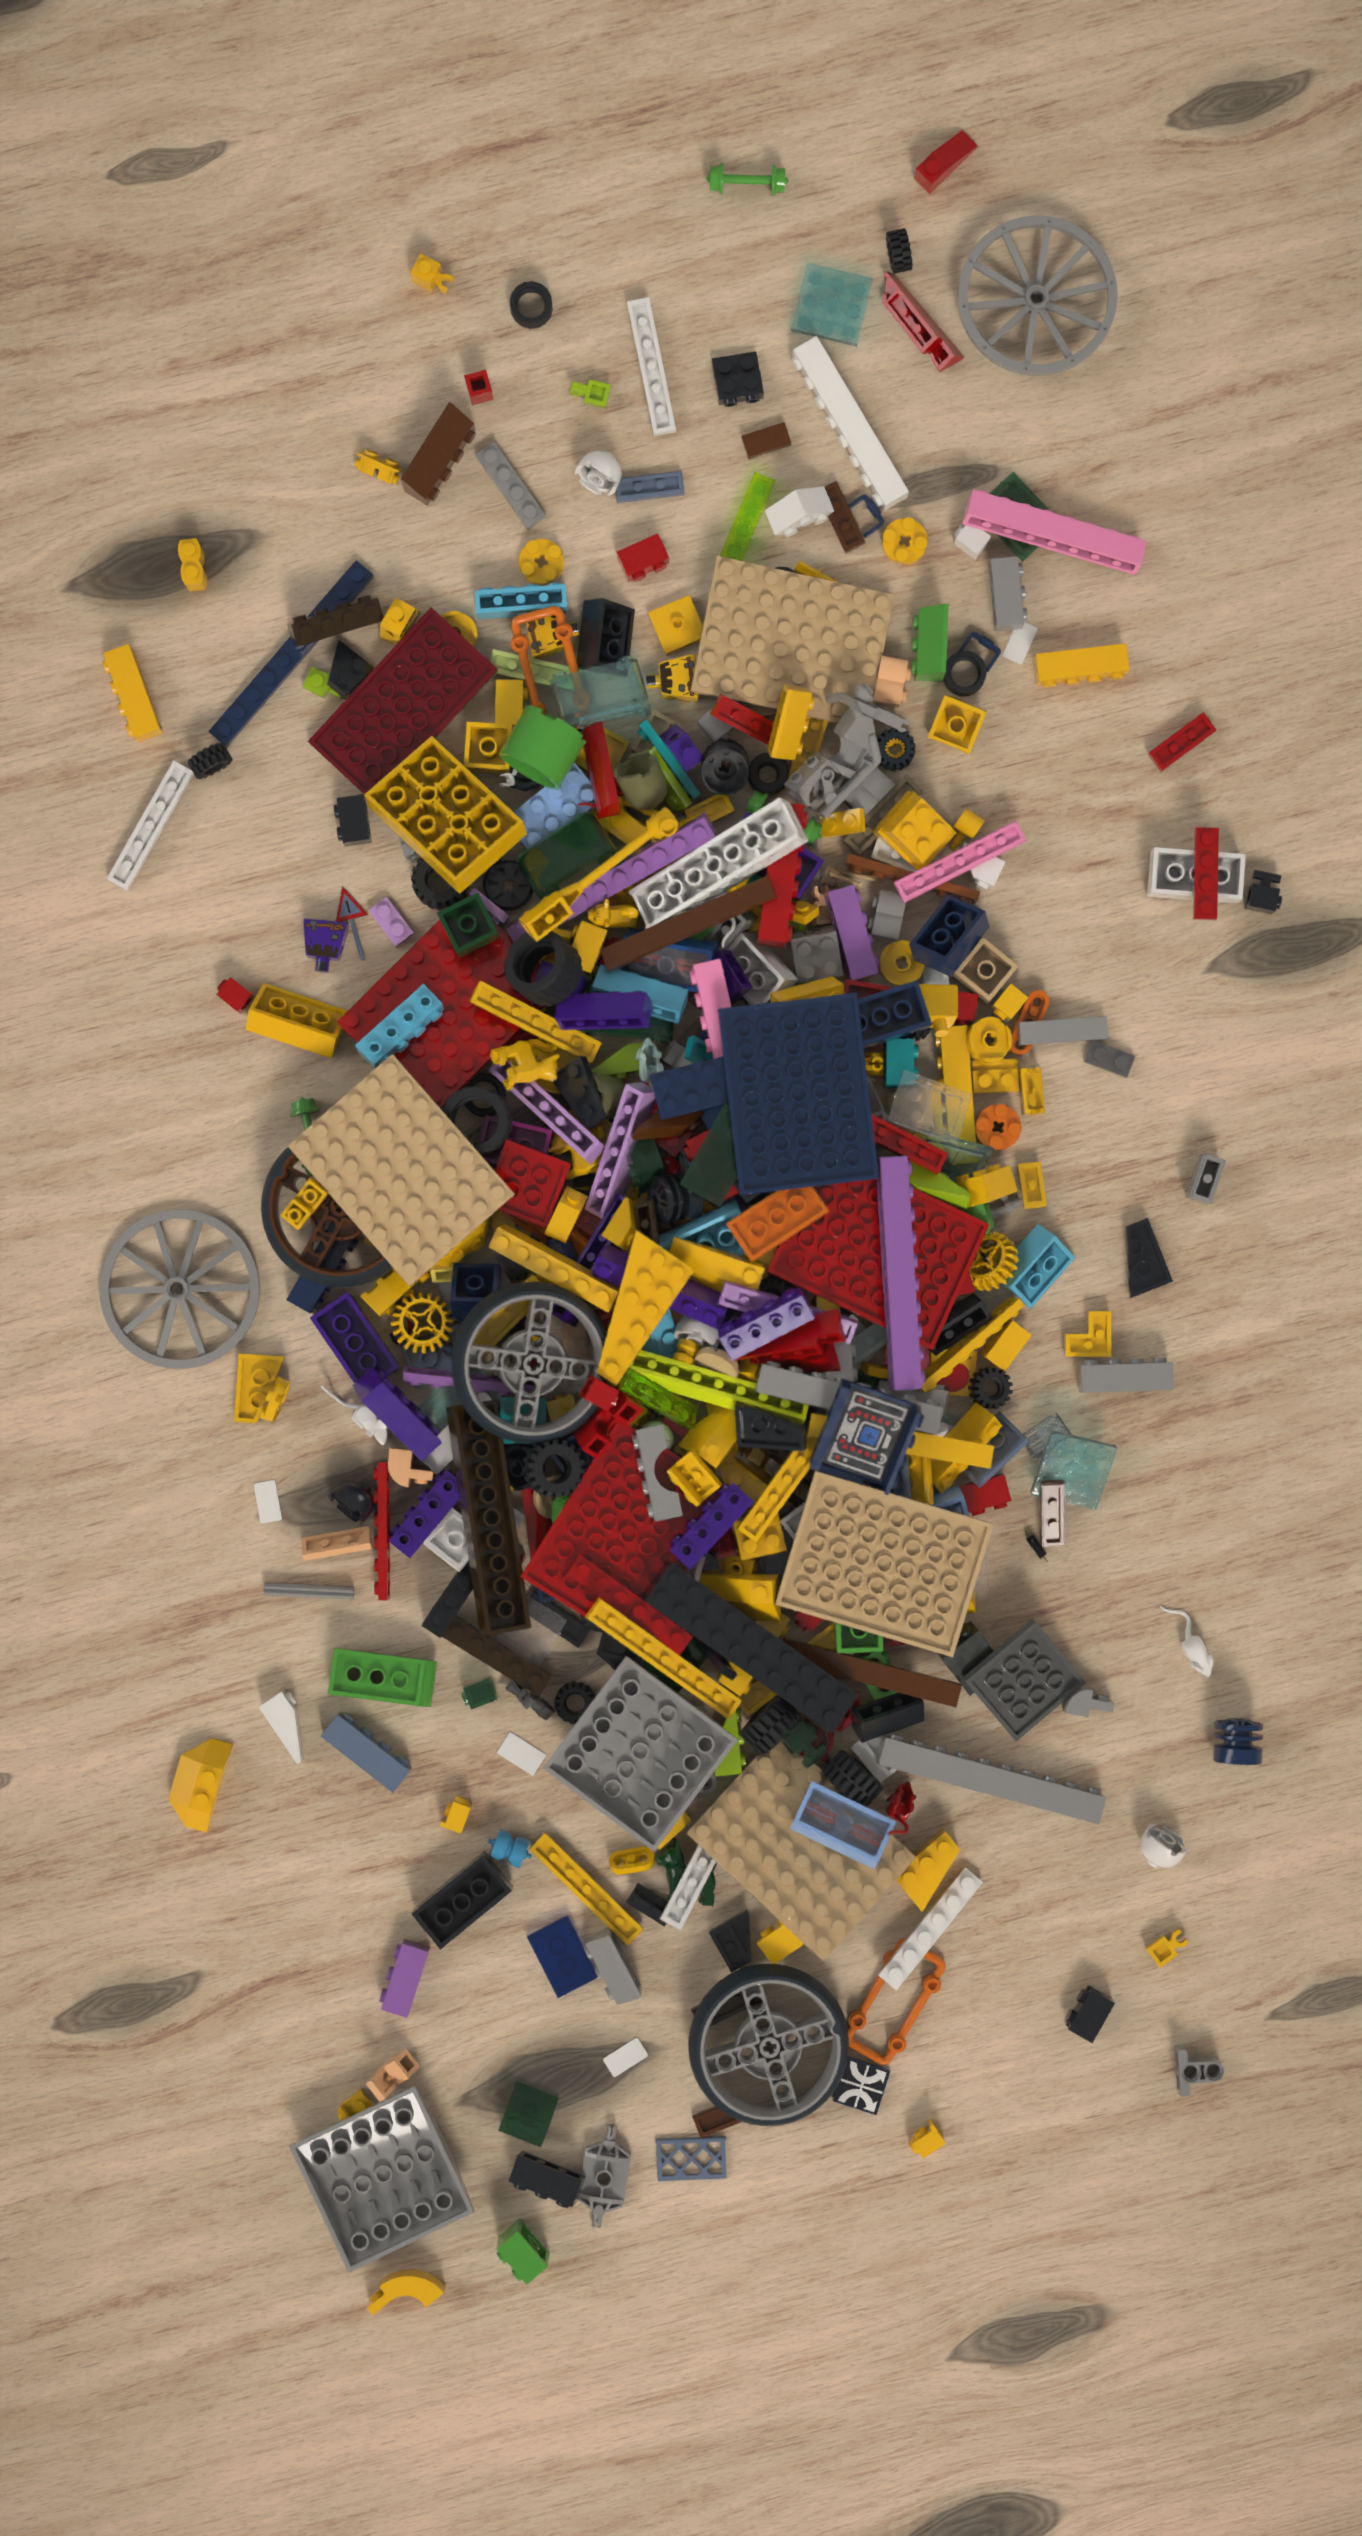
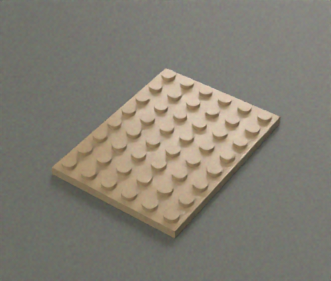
M717 556L690 692L717 698L721 693L735 702L777 710L783 684L809 689L812 692V696L815 697L813 708L808 710L806 717L838 724L846 710L850 707L842 702L827 703L825 700L826 695L843 692L854 698L856 684L863 685L865 683L874 692L872 694L874 699L894 595Z
M393 1054L288 1145L291 1151L409 1286L414 1284L515 1195Z
M815 1470L775 1605L953 1657L994 1524L893 1493L885 1495L883 1490Z
M784 1737L768 1753L758 1754L686 1834L824 1962L914 1861L916 1856L891 1834L878 1864L872 1869L791 1830L792 1822L812 1781L842 1796L844 1795L826 1779L823 1771L805 1754L801 1756L802 1751ZM842 1809L841 1814L853 1820L854 1815Z

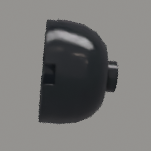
M521 1444L509 1446L505 1450L510 1486L515 1488L513 1490L530 1489L528 1486L529 1482L524 1479L526 1473L522 1472V1467H525L526 1462H523V1459L528 1456L527 1451L529 1448L532 1449V1446ZM545 1462L543 1464V1474L545 1472Z
M352 1480L343 1481L328 1495L331 1502L335 1499L339 1503L337 1508L345 1516L354 1522L359 1520L360 1525L368 1519L374 1508V1499L369 1493L371 1488L363 1481L360 1483Z

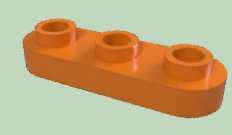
M1035 990L1029 993L1028 999L1023 1004L1011 1033L1012 1046L1010 1051L1015 1055L1028 1053L1033 1045H1023L1022 1048L1016 1047L1015 1043L1018 1040L1017 1022H1024L1026 1019L1030 1021H1043L1050 1002L1048 995L1044 991ZM1034 998L1040 1000L1039 1006L1033 1004Z

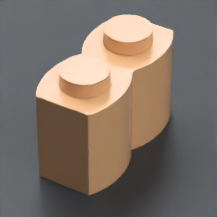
M886 656L881 657L873 699L874 704L899 708L901 703H905L907 690L903 689L905 680H910L912 667H908V660Z

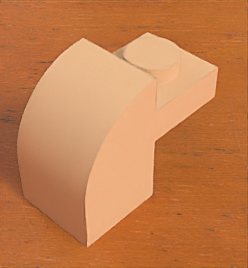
M390 1448L388 1470L396 1483L404 1487H410L411 1478L415 1479L414 1483L428 1484V1480H434L435 1472L433 1470L412 1468L414 1453L411 1450Z
M404 2049L372 2074L373 2077L366 2085L381 2102L398 2085L409 2079L420 2065L409 2051Z

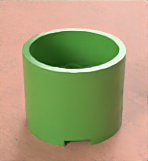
M527 705L502 747L499 756L509 766L527 778L547 788L559 790L586 741L581 740L583 735L558 717L554 718L549 714L543 715L542 709Z

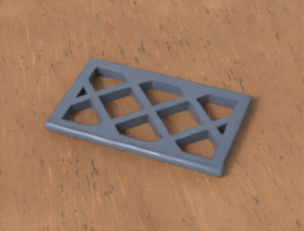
M726 2137L656 2139L658 2181L727 2178ZM709 2142H721V2149L714 2154L706 2145ZM685 2143H697L700 2145L692 2155L682 2146ZM661 2144H673L676 2148L666 2156L661 2151ZM702 2149L712 2157L704 2167L694 2159ZM678 2150L688 2158L680 2168L670 2160ZM692 2161L701 2171L698 2174H686L683 2170ZM717 2161L722 2166V2173H710L707 2169ZM667 2162L677 2171L674 2175H662V2168Z

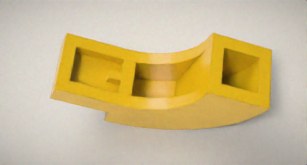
M405 2269L396 2271L381 2279L379 2287L382 2291L378 2289L369 2297L370 2301L367 2309L374 2315L391 2300L399 2296L414 2297L421 2301L425 2307H428L444 2293L446 2286L437 2277L421 2270Z

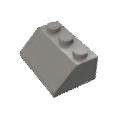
M608 1927L587 1938L584 1951L589 1960L594 1959L597 1965L594 1968L598 1978L600 1980L604 1979L608 1987L605 1988L609 1999L611 2001L615 2000L616 2004L619 2005L640 1998L642 1996V1986L613 1931Z

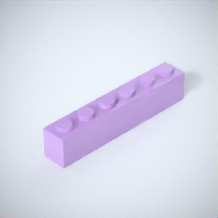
M507 1061L506 1065L502 1066L500 1064H493L488 1070L503 1083L508 1078L506 1070L512 1067L510 1061ZM535 1081L514 1084L510 1091L590 1165L604 1151L605 1147Z
M643 1082L625 1085L585 1206V1210L601 1219L604 1217L617 1193L625 1196L643 1140H633L632 1135L639 1125L651 1118L656 1103L653 1088Z

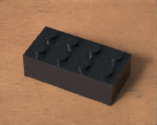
M483 1851L416 1906L411 1914L441 1950L512 1891L513 1885L488 1854Z

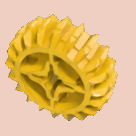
M994 1231L984 1236L969 1269L974 1288L980 1291L985 1289L990 1292L993 1287L999 1289L1001 1283L1007 1285L1006 1279L1008 1277L1013 1278L1011 1272L1018 1270L1015 1263L1019 1262L1016 1256L1019 1252L1015 1248L1014 1242L1011 1239L1009 1240L1005 1234Z
M422 1292L418 1293V1299H415L412 1293L409 1295L411 1302L403 1298L401 1301L404 1307L401 1305H396L395 1307L400 1314H392V1318L398 1321L391 1322V1327H398L399 1329L393 1331V1335L401 1334L397 1342L400 1344L404 1340L407 1341L404 1346L406 1350L410 1344L413 1345V1353H416L418 1347H421L422 1354H425L427 1346H429L431 1352H434V1344H437L439 1348L443 1346L440 1339L448 1341L449 1337L444 1332L452 1333L453 1329L446 1326L453 1324V1319H446L452 1312L451 1310L443 1311L447 1306L446 1302L440 1306L438 1305L439 1296L432 1301L430 1300L432 1293L427 1294V1299H423ZM415 1306H428L425 1312L421 1314L409 1311V1309ZM434 1310L441 1320L440 1330L430 1320ZM428 1314L426 1319L427 1327L423 1325V1328H419L416 1332L419 1323L417 1319L420 1318L421 1320V1318H425ZM404 1316L409 1318V1321L414 1325L410 1336L405 1331L403 1325ZM423 1332L435 1335V1337L429 1340H416L420 1333Z

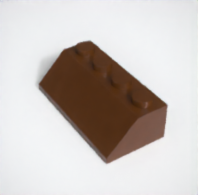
M449 402L401 477L404 492L427 506L430 501L434 502L440 492L438 488L442 482L448 481L452 473L450 469L455 462L459 463L464 454L462 450L467 443L471 444L476 435L474 423L452 403Z

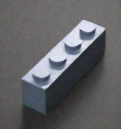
M339 1712L320 1737L393 1793L412 1769L409 1766L410 1762L402 1755L397 1757L391 1752L392 1748L384 1741L379 1743L373 1738L374 1734L364 1726L361 1729L355 1724L356 1720L346 1712L344 1714Z

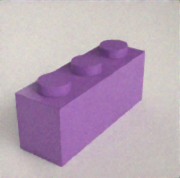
M405 1939L402 1945L397 1944L393 1956L397 1961L395 1967L390 1966L386 1980H389L390 1983L388 1989L383 1988L379 2002L383 2003L381 2010L405 2018L408 2017L430 1947Z

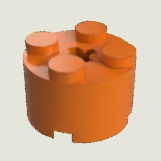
M994 1104L986 1107L975 1119L976 1141L981 1147L990 1151H1002L1009 1148L1018 1140L1021 1133L1019 1116L1012 1108L1004 1104ZM993 1122L996 1125L999 1123L1001 1124V1133L998 1131H996L995 1133L993 1132Z

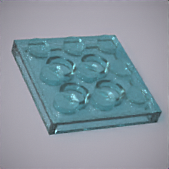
M807 263L791 331L857 347L873 278Z
M1051 1430L1030 1490L1031 1495L1040 1497V1481L1063 1479L1065 1483V1503L1096 1510L1118 1448L1113 1444Z

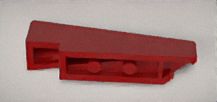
M834 1343L823 1344L824 1354L775 1362L781 1364L780 1367L785 1370H789L791 1366L803 1369V1373L835 1372L841 1370Z

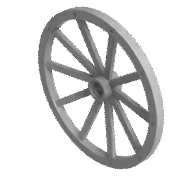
M1042 215L1012 219L988 232L975 245L966 259L958 286L960 318L966 334L974 346L987 359L999 367L1013 373L1028 376H1047L1061 373L1077 366L1090 357L1098 349L1109 332L1115 316L1118 299L1117 282L1113 267L1099 243L1090 234L1071 222ZM1027 228H1044L1035 285L1032 284L1009 234L1011 232ZM1051 229L1065 233L1083 244L1045 286H1042ZM1001 237L1004 239L1026 290L977 261L981 254ZM1089 250L1098 262L1105 281L1048 293ZM974 268L1023 298L968 303V282L972 269ZM1107 289V307L1102 323L1050 302ZM1038 296L1042 302L1034 303L1031 297ZM1024 306L987 341L978 332L970 314V311ZM1046 309L1098 332L1083 349L1072 355ZM1027 313H1030L1024 363L1010 359L992 348ZM1037 314L1041 316L1065 357L1064 360L1048 364H1031Z
M184 1209L166 1210L140 1219L126 1229L115 1241L108 1252L101 1271L100 1302L110 1330L130 1353L150 1364L173 1369L194 1368L209 1364L223 1357L244 1338L258 1310L260 1278L255 1259L249 1247L229 1225L211 1215L198 1211ZM171 1219L196 1220L177 1276L160 1222ZM203 1223L216 1228L232 1241V1245L185 1278ZM151 1225L154 1226L170 1279L125 1247L136 1234ZM237 1249L239 1250L248 1270L250 1284L191 1285V1283ZM122 1253L163 1282L165 1286L110 1288L112 1271L119 1254ZM180 1282L184 1289L182 1294L177 1296L173 1292V1286ZM250 1291L248 1307L240 1326L191 1294V1292ZM165 1293L164 1296L123 1329L121 1328L112 1308L111 1294ZM186 1299L234 1330L235 1333L223 1345L207 1354ZM171 1300L158 1351L154 1355L138 1346L127 1334ZM178 1302L200 1357L183 1360L164 1358Z

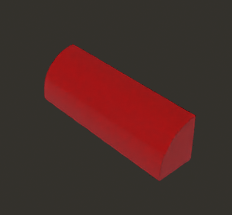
M599 721L587 726L581 733L583 735L581 739L586 741L583 749L598 819L621 815L603 723Z
M530 1488L522 1490L530 1556L532 1558L553 1523L552 1519L545 1518L537 1512L533 1502L534 1490Z

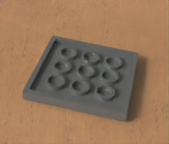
M1033 1618L963 1677L964 1681L1015 1741H1018L1086 1683Z

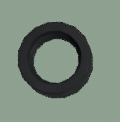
M529 281L523 282L513 290L509 302L511 315L515 322L528 329L539 328L546 324L551 318L553 311L552 297L548 289L541 283ZM537 293L543 298L544 310L537 317L529 318L520 313L518 302L524 294Z
M959 651L947 660L943 682L946 688L955 695H973L984 684L987 676L986 665L978 654L971 651ZM969 661L976 666L978 677L972 685L962 687L953 681L951 670L957 662Z
M478 1073L465 1086L473 1087L480 1082L491 1083L496 1088L498 1095L506 1100L503 1084L491 1074ZM472 1100L465 1103L466 1108L472 1114L479 1117L496 1114L493 1106L482 1109L476 1107Z

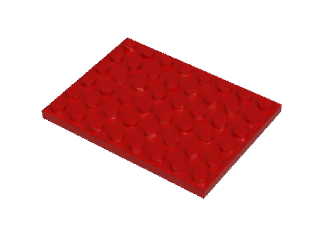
M439 920L337 1021V1025L358 1043L424 984L442 1002L443 1014L437 1021H431L427 1024L425 1031L419 1037L414 1036L408 1042L407 1048L401 1053H395L394 1056L441 1110L448 1097H451L455 1091L463 1089L491 1060V1050L505 1046L521 1030V1028L469 1002L478 981H482L539 1011L544 1007L529 1001L507 981L506 974L504 973V962L509 948L513 945V940L495 922L494 924L501 938L460 958ZM539 962L536 963L532 971L531 983L534 982V978L541 965Z
M877 1179L814 1186V1189L828 1208L829 1213L778 1245L766 1272L886 1328ZM913 1188V1198H910L911 1207L914 1208L915 1219L912 1221V1231L916 1233V1244L913 1245V1252L917 1255L918 1265L915 1268V1277H918L919 1280L916 1300L920 1301L921 1307L920 1314H917L918 1323L922 1327L919 1345L933 1350L990 1224Z
M621 1421L616 1422L610 1431V1439L613 1443L598 1459L594 1458L582 1476L581 1484H577L578 1488L572 1492L520 1576L584 1617L600 1597L567 1574L580 1554L639 1598H642L667 1561H670L687 1573L689 1569L669 1551L672 1547L669 1543L677 1534L682 1536L688 1530L685 1526L693 1517L698 1519L704 1513L701 1509L709 1500L714 1502L720 1496L717 1494L720 1489L718 1488L697 1507L685 1498L682 1489L670 1480L667 1473L668 1469L680 1460L681 1457L665 1449L655 1461V1476L663 1488L678 1493L683 1516L654 1521L653 1517L649 1518L646 1504L650 1503L648 1494L644 1495L641 1482L645 1481L644 1471L639 1472L637 1458H641L639 1449H634L632 1436L636 1435V1429L625 1425Z

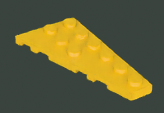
M638 1230L635 1233L597 1369L598 1374L615 1386L618 1385L695 1271V1269Z

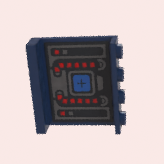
M842 1378L810 1457L809 1468L819 1471L822 1464L862 1477L863 1480L883 1486L884 1494L889 1495L891 1488L895 1489L897 1486L899 1468L903 1469L906 1464V1451L908 1448L911 1449L915 1442L916 1435H913L916 1427L920 1428L924 1415L921 1414V1405Z

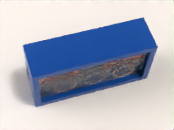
M629 928L624 934L623 939L643 930ZM686 938L622 966L620 970L629 973L634 972L646 978L658 979L661 982L679 985L684 989H688V991L697 992L696 984H691L689 971H693L692 966L695 964L715 960L718 942Z

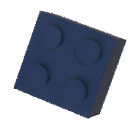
M453 1263L450 1295L452 1317H466L482 1299L500 1289L501 1276L499 1264Z

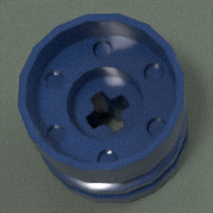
M1227 1718L1214 1721L1215 1728L1225 1731L1214 1733V1737L1223 1739L1224 1743L1214 1745L1213 1761L1234 1765L1262 1764L1263 1748L1252 1745V1741L1263 1739V1735L1253 1733V1731H1262L1263 1723L1245 1718Z

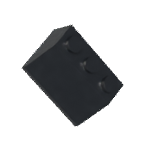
M604 598L584 600L577 654L578 669L596 674L627 677L635 609Z

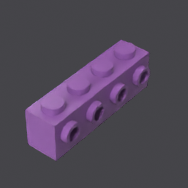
M854 885L824 893L831 923L837 933L839 951L847 979L856 980L877 974V969L880 968L879 960L872 952L873 939L871 934L867 933L865 927L867 917L865 912L860 909L859 902H861L859 890L855 889Z

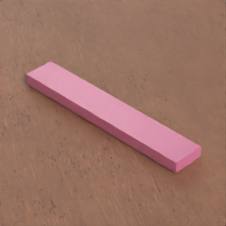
M1016 820L895 881L894 885L903 903H906L1025 843L1027 840Z

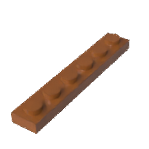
M850 853L845 864L852 872L860 874L862 871L869 872L871 877L884 880V877L893 879L892 883L913 873L912 871ZM945 882L930 890L937 892L936 896L945 898L949 894L969 904H976L980 891Z

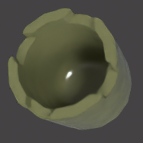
M648 751L628 755V761L622 765L620 762L616 764L613 774L625 800L632 808L652 810L664 800L667 793L666 782L656 755L651 756Z
M592 1072L607 1117L606 1119H614L625 1084L614 1076Z

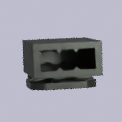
M969 1621L968 1623H963L953 1657L940 1653L937 1654L958 1682L962 1684L965 1691L971 1696L974 1691L964 1681L963 1677L994 1650L975 1625Z

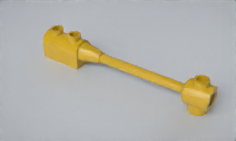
M666 807L658 813L652 814L650 819L646 821L647 830L579 882L553 892L551 895L544 897L534 908L524 912L523 916L518 920L525 931L538 942L572 916L574 913L570 906L584 892L585 888L652 837L661 840L665 836L670 837L675 834L679 824L673 814Z

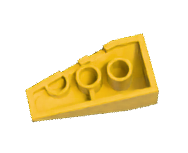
M673 1237L669 1250L671 1254L695 1269L691 1276L719 1293L722 1291L725 1280L758 1290L765 1269L762 1261L755 1260L751 1263L748 1257L678 1237Z
M719 1407L694 1425L678 1447L686 1453L694 1449L704 1463L716 1473L737 1444L735 1411Z
M701 1573L699 1579L701 1584L749 1618L758 1621H781V1606L775 1605L780 1587L779 1575Z

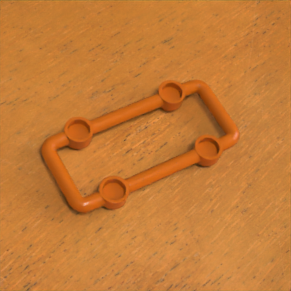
M550 606L515 616L511 622L513 633L511 647L515 652H518L531 706L542 709L543 715L547 714L546 705L540 702L527 654L530 644L529 639L522 634L520 624L555 615L557 621L555 636L562 641L575 690L572 701L580 709L582 717L581 719L566 723L575 729L587 726L591 719L588 708L591 696L583 688L571 642L573 628L570 624L566 623L562 609L557 606Z
M907 1938L899 1940L893 1950H889L884 1954V1966ZM930 1950L925 1954L924 1958L937 1966L933 1973L927 1974L923 1978L922 1985L924 1989L898 2033H893L888 2037L887 2043L889 2048L884 2056L852 2038L856 2030L862 2029L866 2025V2013L885 1982L881 1977L877 1976L859 2009L851 2011L848 2015L849 2047L880 2065L889 2064L896 2053L902 2052L906 2047L905 2037L929 1996L938 1992L941 1988L940 1978L946 1968L944 1959Z

